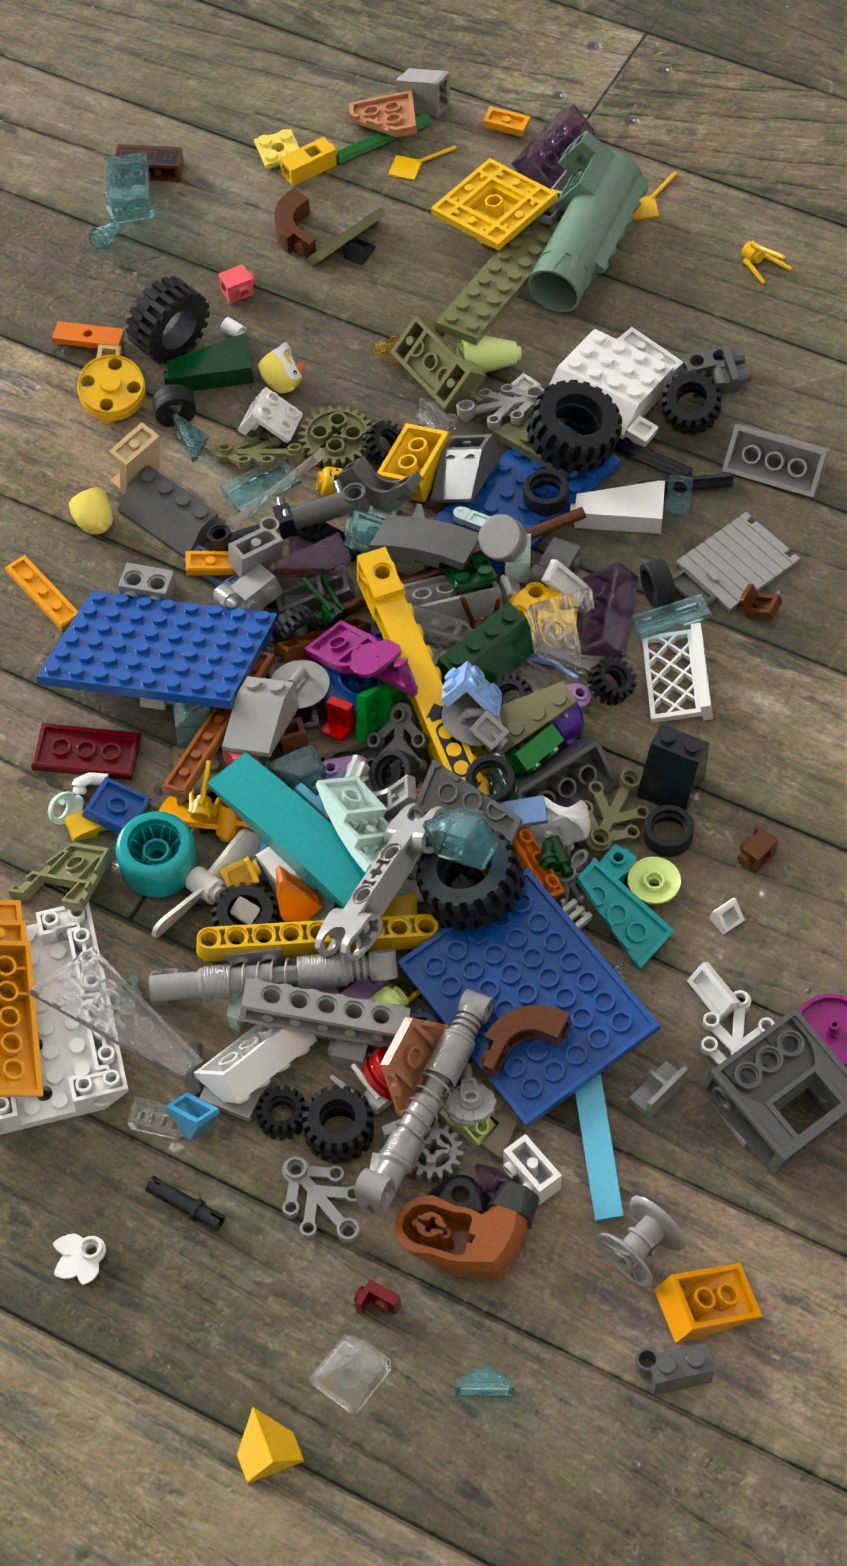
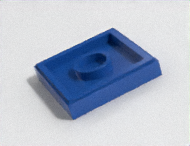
M105 777L85 807L82 817L119 834L131 819L146 812L152 798Z

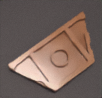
M404 1018L380 1064L399 1117H404L402 1110L408 1109L411 1103L409 1097H414L415 1093H421L415 1088V1085H425L427 1080L423 1078L421 1073L440 1036L451 1025L416 1018Z

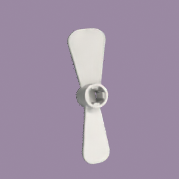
M242 829L209 870L201 866L192 869L186 878L185 885L193 893L164 915L154 926L151 935L154 938H158L164 934L200 898L209 904H214L216 898L220 899V893L223 890L226 891L227 885L219 869L247 856L250 861L257 858L256 854L259 853L261 843L259 836L249 829Z

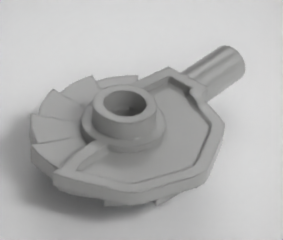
M467 1063L462 1073L461 1085L450 1091L451 1096L446 1099L444 1110L455 1124L475 1127L474 1123L487 1121V1118L495 1113L497 1099H494L492 1090H489L483 1084H477L476 1079L473 1078L472 1066L470 1063Z

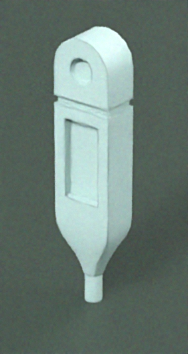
M462 506L456 507L453 511V519L456 523L463 526L466 525V527L480 531L484 522L490 518L488 515L474 510L471 511V509Z

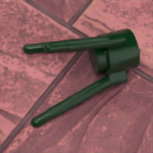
M321 575V579L334 602L327 601L306 577H303V582L323 604L320 609L321 615L312 611L320 619V622L325 627L329 625L332 627L340 620L343 621L346 617V609L340 603L326 576Z

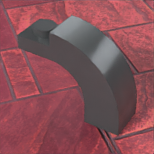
M364 456L349 463L337 475L338 479L342 480L344 487L351 483H361L364 485L370 506L385 510L401 507L418 490L417 485L423 479L418 471L400 480L384 478L372 468Z

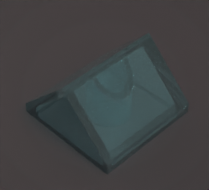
M355 509L343 545L364 553L373 551L368 549L369 544L385 518Z

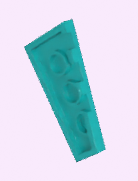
M596 859L576 878L581 889L639 971L675 930Z

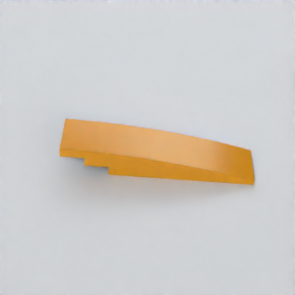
M0 900V1097H42L43 1083L31 941H27L26 920H22L21 900Z

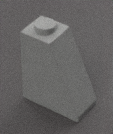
M409 68L397 78L395 83L396 93L412 90L415 107L438 118L450 106L449 72Z

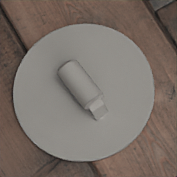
M307 660L286 663L279 667L271 676L273 680L294 682L300 704L298 709L307 708L320 702L327 694L330 686L327 671L321 665Z
M468 693L463 694L449 707L444 704L442 721L448 733L463 744L485 746L468 731L485 710ZM499 715L496 719L502 724L501 717Z

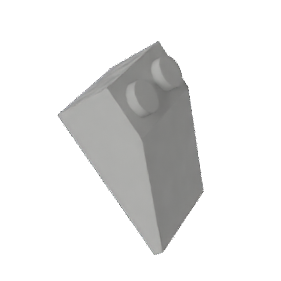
M247 676L235 698L222 744L223 751L247 752L251 755L270 757L300 706L294 682Z

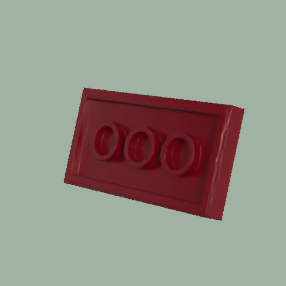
M42 723L31 768L37 771L84 775L90 772L109 774V778L132 780L142 735L136 732Z

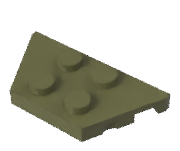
M529 416L525 417V422L521 425H513L510 422L502 425L499 429L492 430V435L496 440L547 469L556 470L562 473L565 478L568 477V472H565V469L559 468L557 470L553 468L551 463H545L541 460V455H537L532 449L533 444L529 443L526 431Z

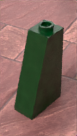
M247 333L166 361L168 371H163L165 385H182L191 391L254 383Z

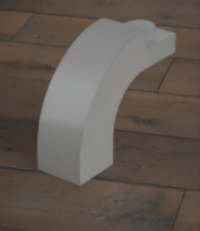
M407 774L390 787L372 792L387 808L383 817L386 821L393 820L406 805L417 800L415 777ZM325 810L326 819H327V820H330V818H329V816H328V814H327V812H326V810Z

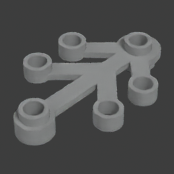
M504 384L501 386V394L492 392L488 388H483L478 391V395L484 400L485 404L475 405L472 400L459 401L456 405L457 415L461 420L469 421L474 418L475 414L497 410L487 418L488 428L496 430L501 428V420L515 406L521 405L518 410L510 413L511 423L513 425H521L525 422L524 415L534 406L538 395L544 389L540 386H532L527 390L514 387L512 384Z
M297 1156L286 1160L282 1166V1175L288 1182L286 1201L282 1205L284 1216L288 1219H294L299 1215L300 1207L297 1198L301 1185L307 1192L304 1220L300 1224L301 1236L304 1239L310 1240L317 1235L315 1219L318 1205L337 1227L339 1240L347 1244L355 1242L360 1236L358 1222L353 1218H344L328 1199L346 1200L350 1205H357L356 1198L348 1197L350 1193L354 1192L355 1186H349L348 1188L316 1185L311 1179L327 1178L331 1184L339 1185L345 1178L343 1168L338 1165L331 1167L309 1166L304 1158ZM296 1168L301 1170V1173L297 1175L291 1173ZM334 1172H339L341 1176L338 1178H332L331 1174ZM288 1206H295L296 1210L288 1212L286 1208ZM307 1226L314 1228L310 1233H305L303 1230ZM346 1230H352L354 1232L353 1235L349 1237L345 1236L343 1233Z

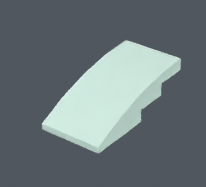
M358 776L317 780V790L337 834L362 870L367 873L381 850L386 846L384 843V832L389 823L383 817L387 808Z

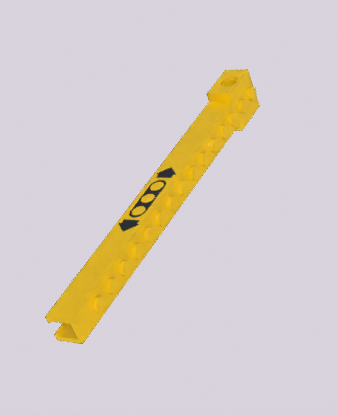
M386 547L358 555L357 582L374 622H377L383 639L398 644L402 650L401 655L393 662L395 664L401 658H408V664L418 686V694L414 697L408 695V698L423 733L429 737L428 745L433 757L442 766L465 781L467 768L478 757L475 753L472 754L470 745L463 744L453 738L443 724L442 709L444 703L441 701L443 691L442 674L439 667L434 666L430 646L424 643V633L421 625L415 622L413 606L406 601V591L398 577L395 564L391 561ZM479 772L475 779L476 787L482 793L490 795L488 780L486 776H482ZM480 867L484 877H486L490 868Z

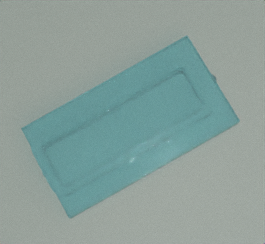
M283 456L274 459L275 467L265 470L260 465L220 485L227 500L238 513L301 484V479Z
M702 594L632 615L631 620L641 640L711 618L712 614Z

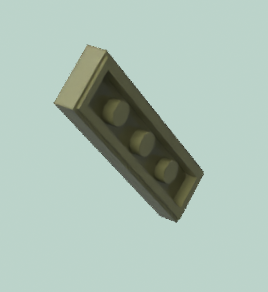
M382 208L373 211L310 255L307 260L311 266L316 264L386 214Z

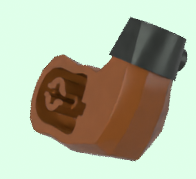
M505 1181L500 1185L488 1204V1211L481 1215L477 1211L455 1206L434 1195H420L407 1202L399 1211L394 1226L398 1242L413 1256L447 1274L499 1281L512 1268L523 1249L540 1199L528 1187L512 1181Z

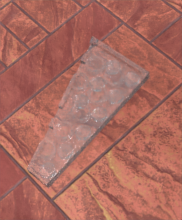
M93 946L30 989L29 995L180 1081L202 1065L203 1060Z

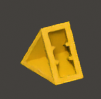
M252 1407L237 1453L247 1484L304 1462L294 1433Z

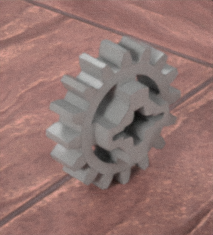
M436 1122L434 1127L431 1128V1135L424 1138L425 1147L414 1169L411 1171V1173L417 1171L416 1175L419 1181L424 1176L427 1177L428 1184H431L433 1178H437L442 1183L444 1175H447L449 1178L453 1177L452 1169L460 1170L459 1161L464 1160V1152L461 1151L463 1149V1142L457 1141L458 1133L453 1132L449 1134V1125L440 1129L439 1123Z

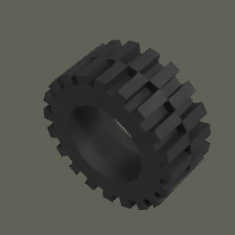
M167 276L162 277L161 283L157 280L154 281L152 288L146 287L143 290V297L140 298L138 296L135 300L137 305L136 307H131L129 311L132 317L127 318L126 324L129 327L126 328V333L129 335V341L153 361L162 364V362L167 364L166 361L177 358L179 355L188 354L187 349L189 347L194 348L197 345L195 343L196 339H201L204 334L201 332L202 328H206L208 325L205 319L210 317V312L207 310L210 307L204 296L179 277L170 276V279Z

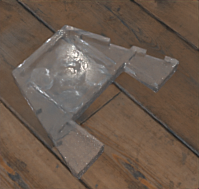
M591 588L581 589L537 602L527 608L535 655L562 666L566 664L574 667L575 671L581 674L589 673L604 658L603 656L582 655L574 611L591 612L595 609Z

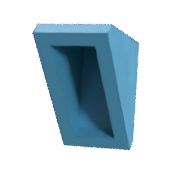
M188 1092L165 1106L169 1115L190 1142L212 1128L220 1114L219 1108Z

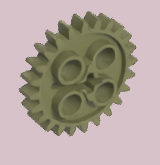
M329 405L328 411L319 408V415L312 412V419L305 418V425L300 426L301 432L298 433L299 444L304 448L308 462L314 460L316 467L322 463L324 468L327 466L336 468L341 466L344 469L347 464L362 456L369 457V454L366 456L364 454V451L367 449L362 448V443L365 442L362 441V437L372 427L371 420H366V414L359 416V409L350 412V406L342 410L341 405H338L337 409L333 410L331 405Z

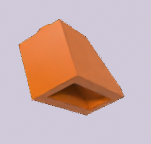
M280 865L276 868L279 915L285 922L309 921L322 908L318 892H315L309 885Z

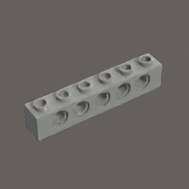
M247 978L238 1021L389 1048L404 1018L410 1017L411 1008H405L398 1004L378 1003L371 999L351 998L344 994L335 995L320 992L317 989L308 990L293 987L289 984H276L262 979Z

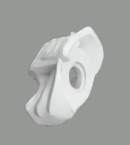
M544 797L548 823L527 826L529 831L532 833L540 849L546 838L552 835H559L564 847L569 842L571 844L570 851L574 850L575 842L586 840L589 836L590 818L587 804L580 800L570 807H562Z

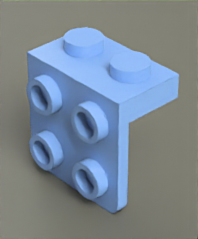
M467 660L458 669L454 667L445 675L441 701L447 707L467 692L492 716L497 718L500 715L502 692L494 683L490 684L484 678V674L478 666H472Z

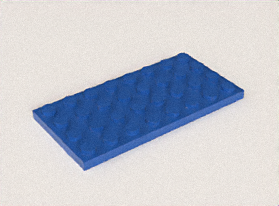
M558 420L564 428L568 429L569 431L575 434H580L576 430L566 426L563 422ZM509 448L502 455V458L472 502H451L433 520L458 525L479 533L477 530L454 521V509L462 506L490 517L499 514L508 515L519 521L527 529L570 512L571 503L576 504V494L595 491L621 466V459L611 454L607 462L596 470L589 471L587 469L585 473H577V471L568 473L566 478L569 484L568 504L559 513L544 516L538 515L526 507L523 499V486L529 474L536 470L547 468ZM543 485L533 489L532 493L540 499H552L558 496L560 491L553 486ZM550 533L532 539L531 551ZM487 557L486 559L498 575V580L496 581L499 582L500 576L505 575V563H500Z

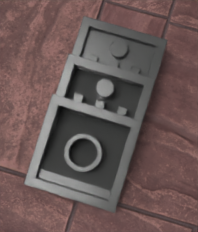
M387 516L369 544L368 549L376 550L386 547L391 558L413 567L418 560L435 568H439L442 562L463 571L479 543V533L458 525L433 519L411 516Z

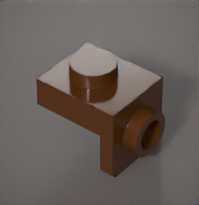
M748 584L739 599L746 617L773 620L783 602L780 595L758 593L754 584Z

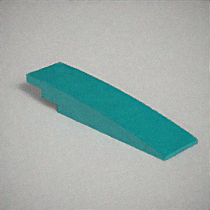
M247 752L207 782V786L315 892L319 890L333 905L338 903L344 909L366 873L351 856L334 826Z

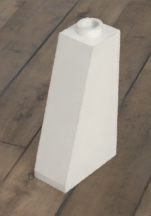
M654 481L576 494V504L571 503L570 511L582 507L586 518L575 522L574 528L661 534L665 481Z

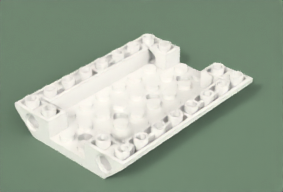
M89 901L83 911L66 909L64 906L36 912L37 923L26 926L27 941H31L39 1043L43 1044L40 1050L43 1091H51L52 1096L46 1101H41L38 1097H0V1135L105 1110L129 1091Z

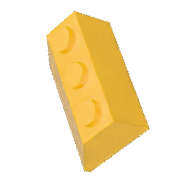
M406 423L377 473L390 480H400L418 471L423 479L417 485L418 490L409 499L425 502L434 487L441 452L450 439L449 432Z

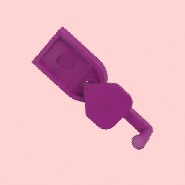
M342 620L304 648L307 657L336 672L343 674L355 673L364 678L373 676L412 697L418 694V686L408 664V658H401L395 662L394 667L398 669L399 673L387 667L401 655L402 650L398 644L390 640L377 641L371 634Z

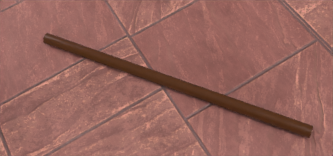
M580 507L525 530L527 534H531L532 540L585 519L586 514L584 509ZM480 547L475 549L472 553V555L482 554L485 556V558H487V556L482 552ZM441 563L439 568L433 566L401 578L400 581L406 584L444 575L442 566L446 564ZM363 594L341 602L346 609V614L367 606Z

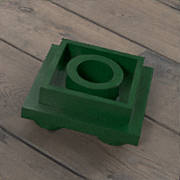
M482 554L471 555L463 571L447 564L442 566V571L455 591H458L460 594L492 586L493 581L498 580L497 573Z

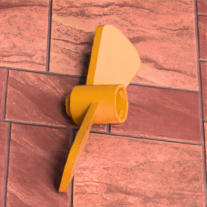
M169 796L159 809L161 812L171 813L179 817L189 827L215 829V834L223 842L230 843L242 829L253 831L224 802H220L216 817H211L210 821L207 822L196 821L190 817L188 813L189 799L184 801V805H177L176 797Z

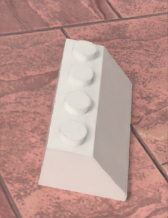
M256 1024L195 1071L194 1075L223 1102L241 1104L251 1097L250 1094L257 1088L266 1086L271 1081L270 1078L289 1068L292 1060L308 1053L309 1047L317 1039L313 1034Z

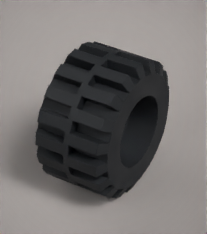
M692 369V373H687V370H683L682 375L679 376L676 373L673 375L672 381L670 379L667 381L666 388L662 392L663 415L666 416L667 423H672V428L676 431L680 428L683 434H686L687 430L691 431V435L697 434L696 430H700L701 433L705 432L707 426L711 428L714 425V420H718L721 411V392L718 383L715 384V379L712 376L708 378L707 372L702 371L701 374H698L697 369ZM687 393H697L706 400V403L699 410L686 411L678 405V400Z
M245 882L239 883L240 886L235 887L234 884L229 886V891L223 890L220 893V899H215L214 907H212L211 911L214 927L238 925L233 922L235 917L231 915L230 910L238 897H243L261 909V916L252 924L281 923L277 900L274 899V895L271 892L267 893V888L264 886L257 888V883H251L250 886H246ZM260 939V940H258V941L261 942V943H267V942H269V941L266 940V939ZM239 941L231 942L232 944L236 945L241 944V942Z
M333 1085L332 1090H327V1087L321 1089L320 1095L315 1093L311 1096L312 1102L307 1101L305 1105L306 1112H303L302 1115L304 1135L308 1147L312 1149V1153L315 1156L320 1154L321 1160L327 1162L331 1158L332 1163L339 1164V1160L344 1159V1162L347 1163L351 1162L350 1157L352 1156L356 1159L359 1158L361 1150L365 1152L368 1150L369 1142H372L374 1137L373 1112L367 1098H361V1092L356 1089L354 1092H351L349 1086L344 1085L343 1089H339L338 1085ZM335 1116H345L354 1122L351 1128L341 1133L329 1132L323 1127L327 1120Z

